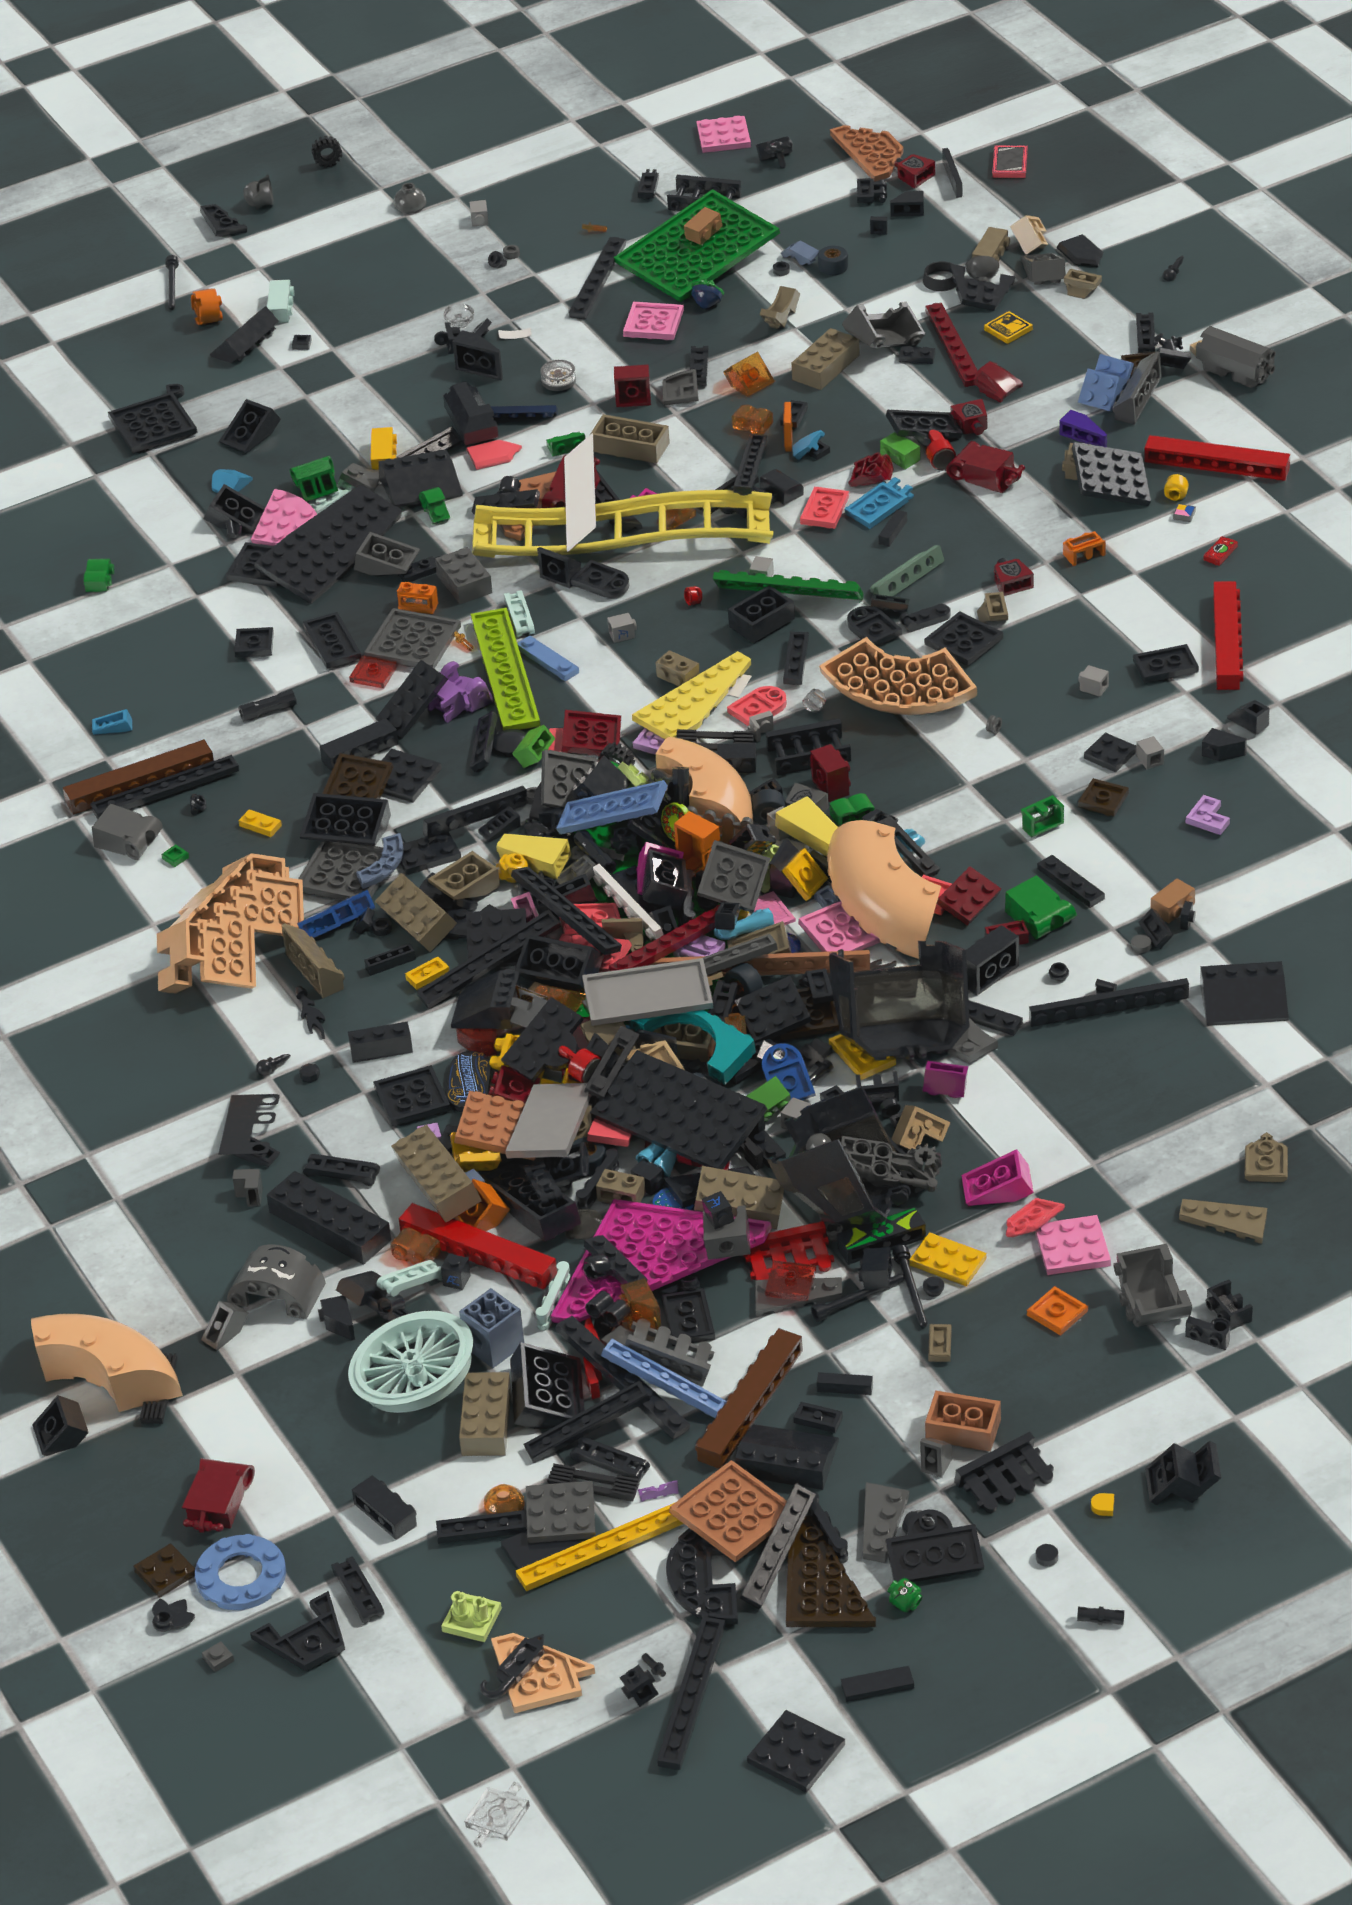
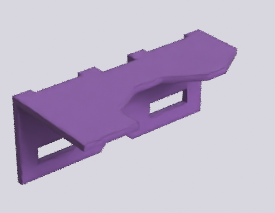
M678 1481L661 1484L658 1489L654 1486L638 1489L641 1501L652 1498L656 1499L662 1495L665 1497L670 1494H679Z

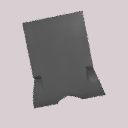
M110 804L92 826L94 847L122 855L127 854L128 857L138 860L147 849V846L162 830L163 825L156 817H143L139 813Z

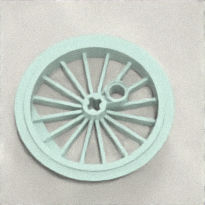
M421 1311L396 1318L371 1333L357 1348L348 1370L350 1385L358 1396L383 1411L403 1413L431 1406L452 1393L466 1377L471 1365V1352L473 1348L471 1330L459 1317L442 1311ZM443 1333L448 1334L442 1340L436 1343ZM429 1337L425 1345L422 1347L423 1339ZM456 1339L460 1341V1342H458V1343H456V1344H453V1345L447 1347L448 1345H450V1344H451L453 1341H455ZM416 1342L415 1349H410L409 1344ZM406 1347L407 1351L403 1354L398 1351V1349ZM391 1353V1354H393L394 1356H396L398 1359L389 1358V1357H383V1356H385V1355ZM373 1363L387 1365L382 1367L370 1368ZM430 1373L438 1374L441 1376L437 1379ZM379 1376L366 1382V1379L368 1377ZM428 1380L432 1382V1383H430V1384L424 1386V1384H426V1383L428 1382ZM407 1385L406 1393H401ZM414 1387H421V1388H419V1389L413 1391V1388H414Z

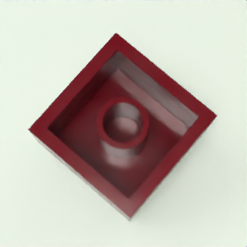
M649 364L615 366L616 407L651 405Z
M832 744L810 751L812 781L820 791L828 793V802L850 795V766L847 761L843 760L839 750H836Z

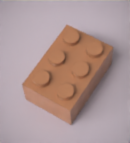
M935 1390L925 1421L926 1438L944 1441L954 1446L991 1452L1001 1421V1401Z

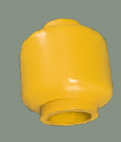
M1179 474L1169 476L1164 487L1165 496L1173 501L1184 499L1189 486L1188 480Z

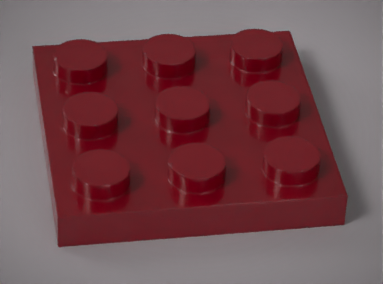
M565 710L561 752L599 756L609 743L616 742V745L620 743L622 715Z

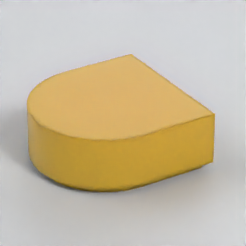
M1099 1493L1094 1495L1091 1499V1510L1097 1515L1113 1516L1114 1494Z

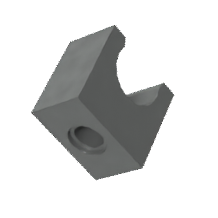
M745 1205L737 1207V1216L734 1222L718 1229H714L703 1211L704 1244L708 1259L751 1254L750 1226Z

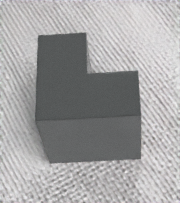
M260 1169L234 1170L233 1184L235 1196L246 1197L247 1206H261L263 1186Z

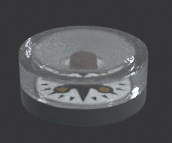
M553 360L545 363L541 367L542 385L552 391H562L571 388L576 382L575 366L566 360Z

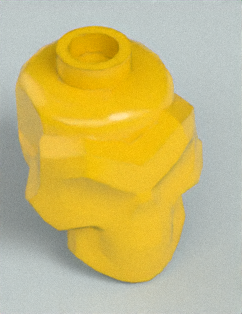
M517 853L504 854L496 864L499 880L516 883L517 881L511 877L512 870L528 867L527 860Z

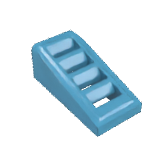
M127 709L92 719L93 735L132 731V717Z

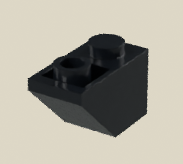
M1253 700L1227 715V719L1257 735L1269 726L1270 708Z

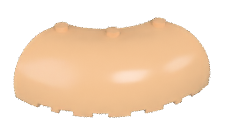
M865 637L819 666L822 675L842 694L859 704L881 712L901 715L936 713L961 705L977 696V687L946 648L924 655L922 658L910 659V657L886 654L884 650L874 645Z
M668 737L664 740L656 752V768L672 775V767H689V806L695 807L698 815H704L706 810H712L716 813V818L722 819L726 813L734 816L735 822L741 823L744 817H749L753 820L752 802L746 784L739 773L725 759L708 748L684 739ZM719 826L720 834H722V826ZM735 829V835L740 831L739 829Z
M867 820L851 821L839 826L832 834L827 853L828 876H830L832 881L831 886L835 895L841 900L842 907L850 917L853 916L859 922V926L869 935L873 933L880 938L881 943H888L896 947V951L919 959L918 941H926L941 886L920 877L905 864L895 845L894 827Z
M55 1314L31 1318L35 1347L46 1382L59 1379H74L75 1377L86 1378L87 1382L99 1387L103 1386L109 1392L119 1412L143 1406V1402L148 1404V1401H151L152 1404L153 1401L158 1402L183 1396L176 1373L168 1359L152 1341L135 1329L108 1318L85 1314Z

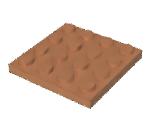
M469 1091L454 1143L506 1154V1148L525 1106L524 1102L519 1100L510 1101L505 1100L501 1096L493 1097L482 1092Z
M731 1460L671 1505L669 1513L734 1562H737L770 1536L787 1500Z

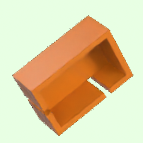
M689 811L674 823L676 850L684 852L683 859L686 861V870L690 869L697 873L700 870H705L714 840L720 841V830L716 824Z

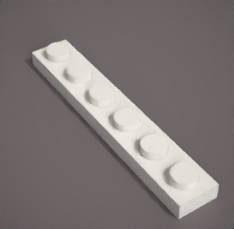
M600 864L594 866V881L598 886L604 888L608 897L612 896L616 905L624 909L628 918H642L643 930L650 940H656L663 936L661 927Z

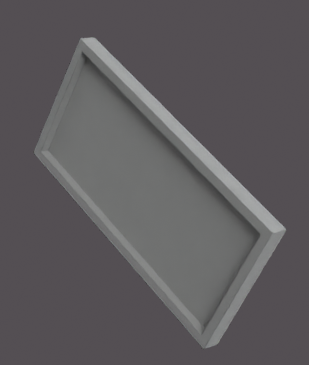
M703 958L582 975L591 1026L713 1008V1000Z
M588 1083L534 1084L506 1148V1157H568L593 1095L588 1094L589 1092H584Z

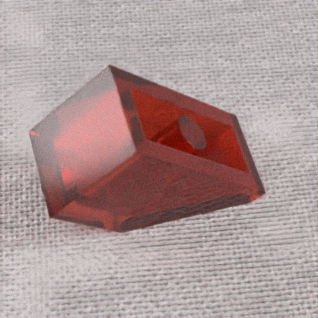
M456 1029L458 1043L467 1050L479 1051L487 1056H497L495 1041L498 1038L497 1029Z

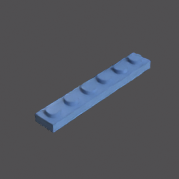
M611 1339L602 1351L601 1356L610 1362L621 1366L628 1372L643 1378L648 1383L663 1389L668 1394L674 1395L709 1416L716 1418L719 1409H723L727 1402L614 1339Z

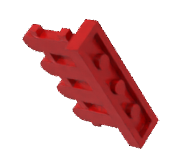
M824 1221L770 1232L764 1243L751 1248V1254L743 1255L746 1262L750 1261L753 1272H750L751 1280H769L771 1275H777L778 1279H789L790 1271L797 1270L800 1276H808L811 1272V1267L817 1265L820 1271L827 1272L831 1269V1262H834V1256L829 1255L826 1248L829 1240L826 1237ZM812 1248L815 1258L808 1260L805 1249ZM792 1253L795 1263L787 1264L784 1254ZM771 1257L774 1267L767 1269L764 1258Z

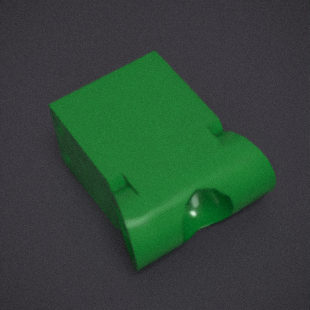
M330 456L290 468L291 478L296 487L300 488L303 499L306 502L338 491L334 478V465Z
M1037 875L1006 891L1005 912L1015 921L1024 920L1027 930L1030 931L1035 940L1070 922L1077 916L1073 905L1066 900H1060L1059 895Z

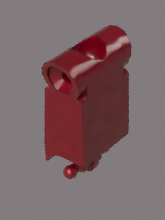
M970 441L961 453L946 466V473L952 479H964L965 482L1000 493H1004L1012 483L1019 481L1022 471L1025 470V466L1022 464L1015 468L1013 452L986 445L980 446L975 441Z
M566 455L563 456L549 487L550 491L542 499V508L566 507L564 457ZM594 457L595 489L600 481L596 470V465L600 464V460Z
M200 1458L199 1470L182 1506V1509H186L187 1519H184L183 1525L185 1527H193L195 1530H199L200 1533L212 1530L221 1532L224 1528L231 1529L243 1499L244 1491L253 1482L255 1475L254 1466Z

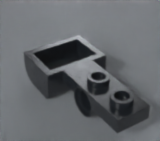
M777 469L760 477V488L757 486L753 487L754 492L772 493L770 505L777 501L785 505L804 495L802 484ZM733 508V511L744 518L747 517V508Z
M374 1271L342 1278L337 1285V1292L358 1306L367 1305L379 1313L385 1320L392 1321L401 1316L411 1314L405 1310V1300L401 1295L398 1294L395 1297L387 1296V1290L377 1287V1280L381 1276Z

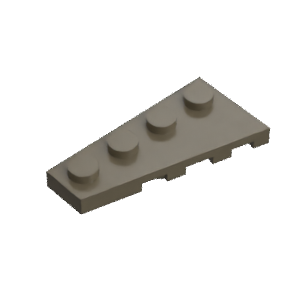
M1182 1199L1179 1220L1202 1227L1209 1225L1222 1233L1229 1231L1236 1233V1237L1245 1239L1250 1237L1255 1239L1256 1243L1262 1244L1267 1208Z

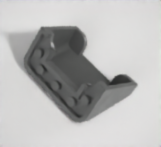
M907 301L900 302L899 308L895 310L889 308L886 313L867 314L864 304L856 305L842 323L845 331L871 348L876 349L880 347L915 346L921 342V339L926 334Z

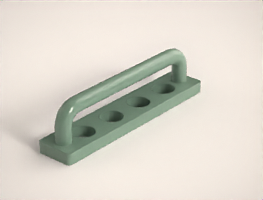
M934 545L929 550L915 555L870 587V592L886 596L896 595L944 562L941 547ZM930 558V563L927 566L926 559ZM917 565L918 570L917 573L914 574L913 570L914 567ZM904 574V575H905V580H904V582L902 583V582H901V576ZM892 582L893 587L892 590L889 591L888 586Z

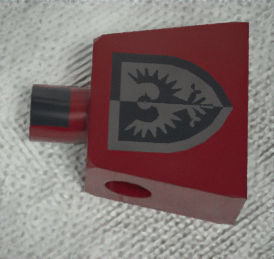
M911 154L904 160L897 158L894 163L895 167H897L898 178L913 188H917L935 176V161Z
M983 399L950 406V412L963 434L975 433L976 435H981L988 428L987 412Z
M1001 558L997 561V564L994 566V579L999 592H1003L1004 596L1034 588V573L1019 559L1007 561L1005 558Z

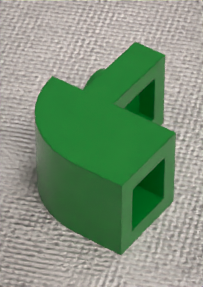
M439 487L420 492V502L424 512L428 511L432 524L450 519L445 504V496Z

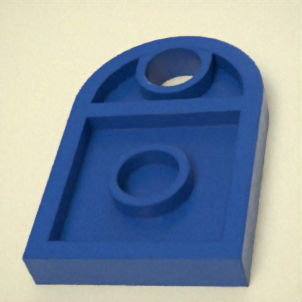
M781 1043L770 1047L765 1052L762 1059V1068L766 1081L776 1076L790 1093L791 1099L794 1097L799 1100H805L816 1096L804 1060L797 1048L790 1044ZM783 1051L785 1057L780 1060L775 1059L774 1053Z

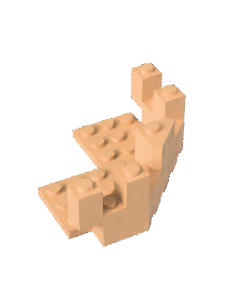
M251 853L223 867L222 875L214 883L202 888L178 912L181 916L169 928L157 933V953L170 955V966L158 972V991L176 994L191 987L192 966L200 963L201 982L250 989L256 987L254 932L283 936L282 924L286 923L299 928L297 923L304 920L303 883L300 879L289 878V867H285V858Z

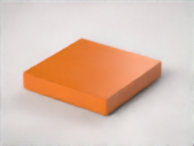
M791 402L784 403V443L786 452H792Z
M1054 1286L1027 1310V1316L1061 1336L1088 1312V1306Z

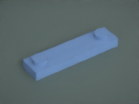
M529 635L517 643L521 653L565 682L579 674L578 666Z

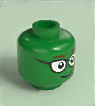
M902 1578L898 1582L894 1580L887 1591L890 1593L889 1602L903 1612L915 1611L923 1598L921 1588L906 1578Z

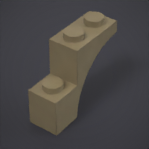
M780 286L774 302L768 309L761 308L760 316L772 328H785L789 312H796L800 293L794 288Z

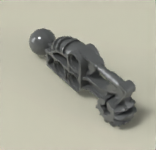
M816 1133L808 1139L806 1150L831 1142V1139L825 1134ZM842 1136L841 1144L860 1180L867 1179V1182H871L876 1187H896L899 1184H907L913 1187L926 1188L929 1192L936 1191L938 1182L935 1176L940 1173L939 1169L942 1167L940 1152H936L935 1147L930 1149L927 1143L924 1147L918 1144L916 1149L911 1148L907 1154H899L892 1151L891 1145L885 1142ZM923 1162H925L924 1172H922ZM896 1170L909 1171L920 1179L903 1178Z

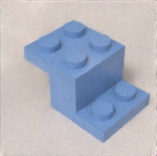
M1100 354L1096 369H1087L1078 403L1112 412L1116 396H1120L1121 391L1125 389L1134 363Z

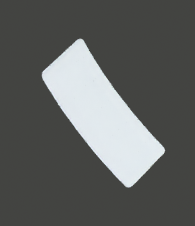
M531 328L517 331L498 330L499 338L517 339L532 335Z

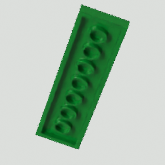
M719 570V572H714L713 580L716 585L724 589L760 591L770 585L782 594L862 601L864 596L859 584L854 581L839 583L838 580L828 579V582L820 581L818 578L802 580V577L792 576L790 579L784 578L782 575L767 577L766 574L762 573L748 575L747 572H737V574H732L727 570Z

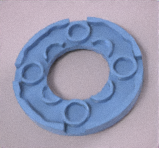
M251 1534L220 1539L203 1552L195 1567V1580L201 1596L206 1601L210 1600L218 1604L219 1608L228 1610H244L265 1603L272 1598L271 1595L278 1588L282 1587L286 1577L285 1560L280 1549L271 1541ZM237 1555H245V1557L251 1556L254 1560L259 1561L262 1565V1572L258 1579L251 1584L231 1586L220 1580L218 1575L219 1568L225 1564L226 1560H231L232 1557Z

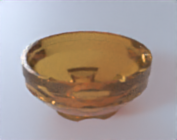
M507 1484L493 1487L484 1497V1510L487 1514L521 1511L525 1504L522 1492L515 1486ZM501 1491H506L509 1493V1495L504 1498H500L497 1496V1494Z

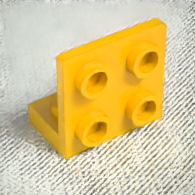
M456 1132L451 1133L453 1158L464 1172L472 1169L475 1171H492L498 1167L501 1161L500 1153L454 1143Z

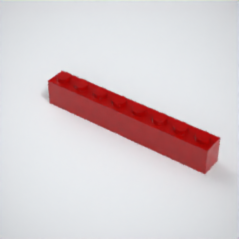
M1149 435L1144 449V462L1286 481L1290 469V454Z
M1236 581L1214 582L1217 690H1240V682H1243V671H1240L1243 670V659H1239L1242 658V647H1239L1242 646L1240 589H1236Z
M411 1203L399 1217L400 1234L439 1248L442 1251L467 1257L469 1261L477 1265L490 1268L495 1272H500L531 1286L544 1290L557 1274L556 1258L456 1219L445 1222L438 1212Z

